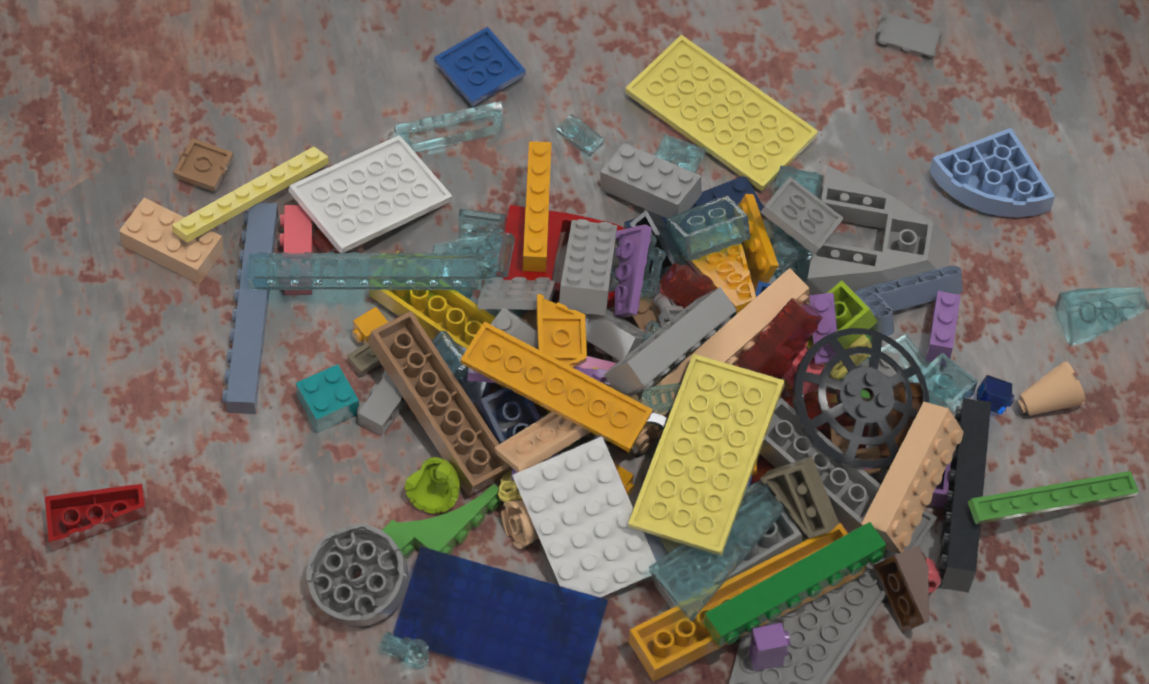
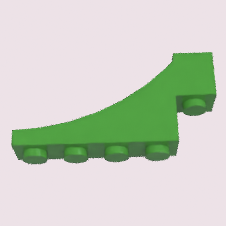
M493 484L468 504L437 517L410 522H395L392 520L382 531L392 538L406 559L413 554L416 548L437 565L442 559L446 560L450 556L453 548L458 543L461 544L466 540L469 532L474 527L477 528L482 524L489 511L493 512L498 508L501 503L498 495L499 488Z

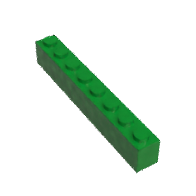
M868 522L707 611L704 615L703 624L719 647L725 643L728 645L738 640L741 634L745 632L751 633L753 628L760 627L761 623L767 620H775L781 615V612L788 608L790 610L795 609L802 603V600L818 596L829 585L831 587L836 586L845 576L859 573L870 562L872 564L879 562L884 557L887 544L871 522Z

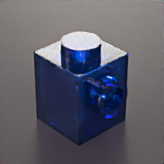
M986 375L977 388L976 400L991 402V411L1002 415L1005 409L1011 407L1014 401L1012 383Z

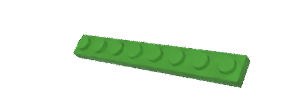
M1131 471L972 498L968 501V505L975 524L1133 497L1139 491Z

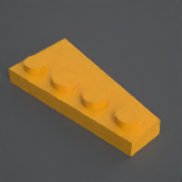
M745 194L742 201L738 204L737 214L739 216L748 269L756 293L759 281L769 283L779 264L754 194Z

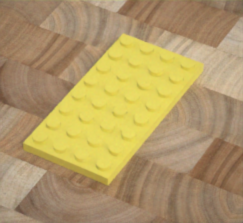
M680 35L625 88V94L738 175L745 176L752 185L761 191L818 136V130L683 35Z
M693 354L628 526L722 556L785 385L784 380Z

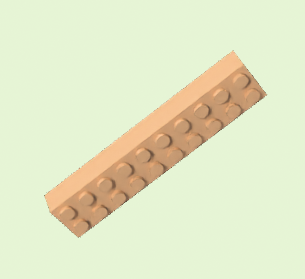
M789 268L646 393L639 402L653 409V413L668 418L693 354L740 367L739 365L744 360L749 361L757 354V349L761 345L769 344L774 339V334L777 331L786 329L794 316L798 313L801 315L809 308V287ZM646 423L630 451L635 456L639 453H645L651 447V442L657 437L661 438L663 430L654 424Z

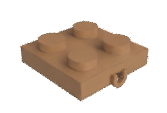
M192 138L185 152L180 153L179 163L173 172V176L179 180L215 192L223 176L225 177L234 154L231 151Z

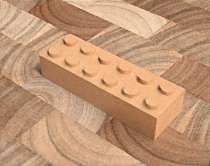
M923 402L861 523L863 526L871 522L887 544L885 548L887 550L901 553L910 544L911 536L916 526L920 524L922 514L926 506L930 504L932 494L936 486L940 484L942 474L946 466L951 462L957 444L962 440L964 432L949 408Z

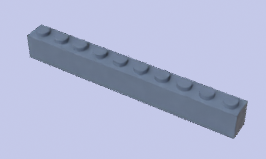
M257 203L244 213V224H247V230L242 231V244H245V247L240 249L239 255L242 269L237 271V283H240V288L235 289V302L238 305L237 309L233 308L232 322H235V329L231 328L230 342H233V347L228 349L227 362L230 363V369L225 371V383H228V389L223 390L222 397L223 404L227 405L228 413L256 414L278 224L277 203Z

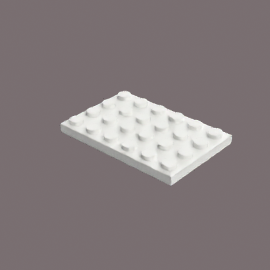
M400 135L289 185L288 190L340 254L451 202L452 199L449 191Z
M599 437L512 475L570 610L653 575V570L659 569L644 532L628 526L633 507L603 437Z

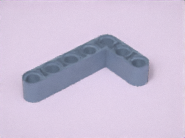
M946 266L858 289L855 294L870 308L877 320V323L870 330L890 336L894 333L892 311L935 301L938 291L957 295L962 293V270L958 266Z

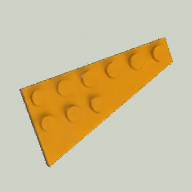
M736 222L676 243L686 262L713 290L719 287L722 288L736 308V314L756 298Z

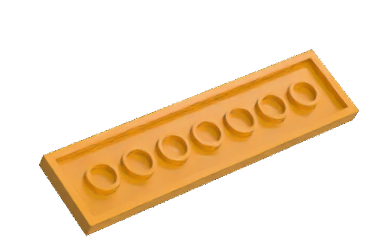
M485 321L460 359V363L597 436L603 437V439L628 452L632 449L653 413V409Z

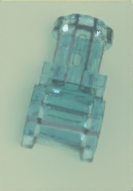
M389 631L384 634L379 647L381 653L386 651L398 656L400 661L408 663L413 669H423L427 666L429 654L427 644L420 639L413 640L405 636L404 639L393 636Z

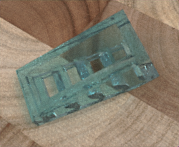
M681 383L647 388L642 392L644 405L653 409V413L671 411L674 404L671 392L674 391L676 398ZM663 393L665 394L666 403L662 401L661 394ZM654 395H655V399H656V404H655V405L653 404V399H652V396H654Z

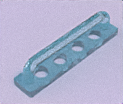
M503 101L398 124L394 127L395 137L400 135L414 152L494 135L501 130L503 125L501 116L504 110ZM487 116H493L494 124L490 127L420 143H412L408 135Z

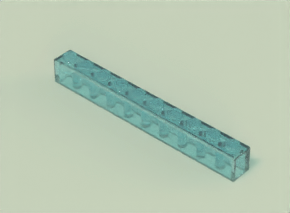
M259 252L249 253L247 281L250 290H481L483 265L481 253Z

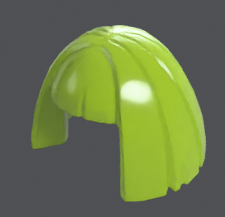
M431 457L423 462L420 470L414 472L406 479L405 491H407L406 495L410 498V502L419 510L424 509V512L440 513L441 511H448L455 505L460 492V481L455 468L449 461L439 457Z

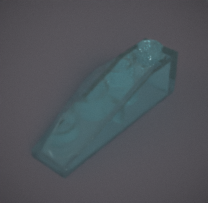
M1142 287L1084 288L1059 293L1055 305L1069 346L1090 342L1098 338V335L1114 329L1117 324L1124 320L1128 321L1149 308Z

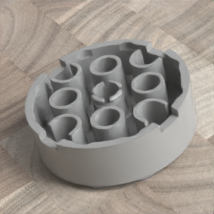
M349 524L346 527L329 532L317 543L308 561L306 577L312 598L332 619L349 626H368L387 618L401 604L408 588L409 569L403 552L389 535L374 526ZM362 570V576L353 579L354 573Z

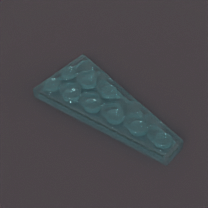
M767 490L739 508L722 556L683 544L649 566L650 573L692 622L784 511L783 505L770 490Z

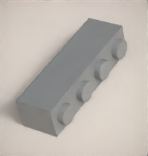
M386 370L383 373L381 382L372 387L370 397L366 402L363 401L357 409L358 424L381 437L384 436L407 404Z

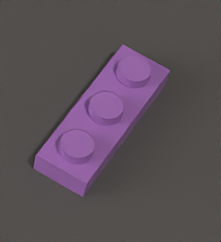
M833 293L809 295L813 343L837 331ZM828 343L815 354L816 366L826 365L836 355Z

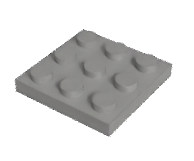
M792 177L786 180L761 211L769 221L774 222L787 235L792 236L805 249L814 254L818 252L844 219Z
M492 277L486 280L478 299V309H502L504 307L506 309L537 310V294H542L544 299L552 301L555 292V281H551L546 277L536 278V280H526L524 277L503 280L502 277Z

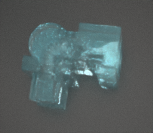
M767 219L764 225L779 264L773 276L775 275V278H779L789 268L795 272L798 268L797 261H804L807 258V251L803 245H796L794 238L788 237L783 229Z

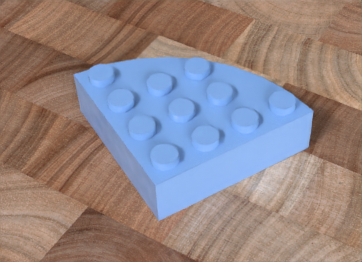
M1012 128L932 158L929 170L931 176L951 197L968 207L983 213L1003 217L1035 216L1051 211L1055 195Z

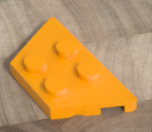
M537 294L538 350L573 368L585 363L587 359L585 314L576 310H570L559 302L555 304L544 299V295Z

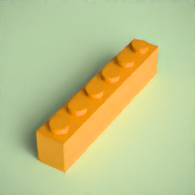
M529 141L523 271L546 272L552 142Z

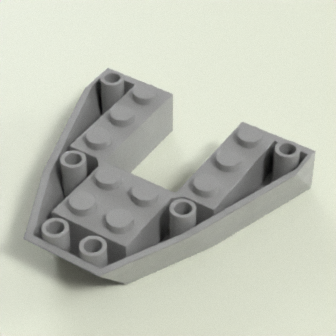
M827 165L821 201L844 218L842 220L844 222L884 228L885 231L881 252L825 242L816 254H811L806 283L810 294H825L841 280L855 293L861 288L949 265L952 240L933 221L895 197Z

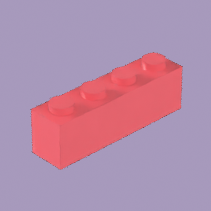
M285 205L284 214H280V228H284V233H280V247H284V253H279V265L283 267V272H279V286L284 287V295H312L313 220L300 205Z

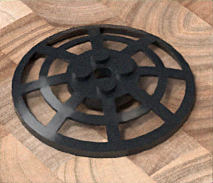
M849 328L826 335L814 343L805 353L794 376L793 404L796 417L803 432L822 454L847 467L876 469L893 463L899 451L894 437L904 429L909 418L915 419L919 410L912 407V391L908 378L914 375L917 376L923 395V402L929 403V392L920 367L902 345L877 331L864 328ZM852 334L872 336L871 348L854 347L845 350L836 338ZM882 341L897 349L911 366L902 370L894 359L881 352ZM828 343L836 355L825 365L821 375L806 372L814 355ZM855 354L870 355L868 367L857 368L850 356ZM882 359L888 363L897 374L887 378L878 371L879 360ZM841 361L848 373L841 380L829 378L833 367ZM804 382L818 385V401L822 414L811 420L807 415L804 404ZM901 382L905 390V404L894 399L892 387ZM826 387L837 390L839 405L829 409L826 399ZM861 390H866L870 394L869 402L861 398ZM891 409L903 414L900 422L893 430L890 429L885 419ZM844 413L848 419L855 422L852 433L843 428L836 421L835 417ZM827 422L837 434L848 440L849 444L845 455L828 445L819 436L815 428ZM878 424L882 436L873 438L862 437L865 425ZM886 442L891 455L878 460L854 458L859 444L878 445Z

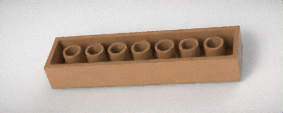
M410 311L371 331L368 340L369 346L443 459L449 461L455 468L460 485L469 497L495 483L509 472L512 467L501 459L495 451L494 447L499 445L498 441L413 312Z

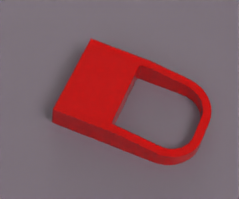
M510 205L496 277H502L503 280H512L515 277L536 280V278L546 277L553 281L562 232L570 233L572 220L584 219L594 223L607 221L549 210L546 272L523 271L526 207ZM617 225V231L625 229L624 227ZM555 283V292L551 302H559L560 283ZM615 291L608 294L607 308L615 307Z

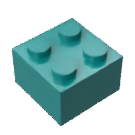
M338 364L295 383L297 398L317 433L358 415L359 399Z

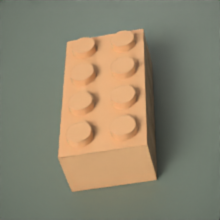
M143 198L119 230L122 246L200 284L224 251L222 236L209 230L187 243L176 235L172 229V224L185 217Z

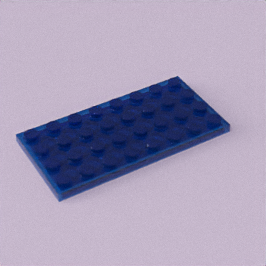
M421 546L391 640L539 684H585L609 600Z

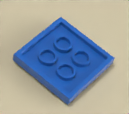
M488 26L434 57V63L472 107L526 76V69Z

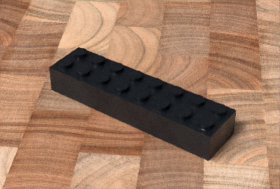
M963 398L961 406H956L955 419L964 433L961 442L957 444L953 452L947 501L943 508L945 522L942 523L941 529L943 542L940 544L939 557H941V563L938 565L942 578L941 589L969 593L976 574L981 524H975L968 501L972 498L983 497L991 402Z

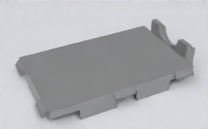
M888 13L882 14L875 39L878 40V43L888 44L887 47L899 51L902 49L912 55L919 57L925 55L932 58V56L935 57V49L939 37H942L943 31L936 27Z

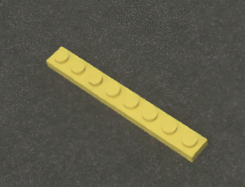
M312 147L172 224L173 232L188 243L329 164V157L317 148Z

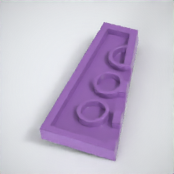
M640 225L616 231V239L619 240V247L616 248L619 267L615 269V277L618 278L619 285L615 288V315L625 318L637 315L644 270L647 264L648 247L651 241L652 227Z

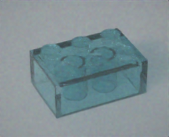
M728 196L666 218L668 230L679 250L688 261L699 259L701 256L712 252H719L723 248L738 245L743 241L751 239L748 215Z

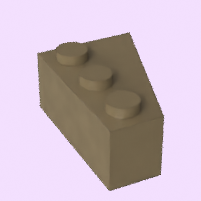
M812 456L769 470L760 478L764 484L767 483L773 490L779 502L782 501L791 512V517L809 538L831 532L839 524Z

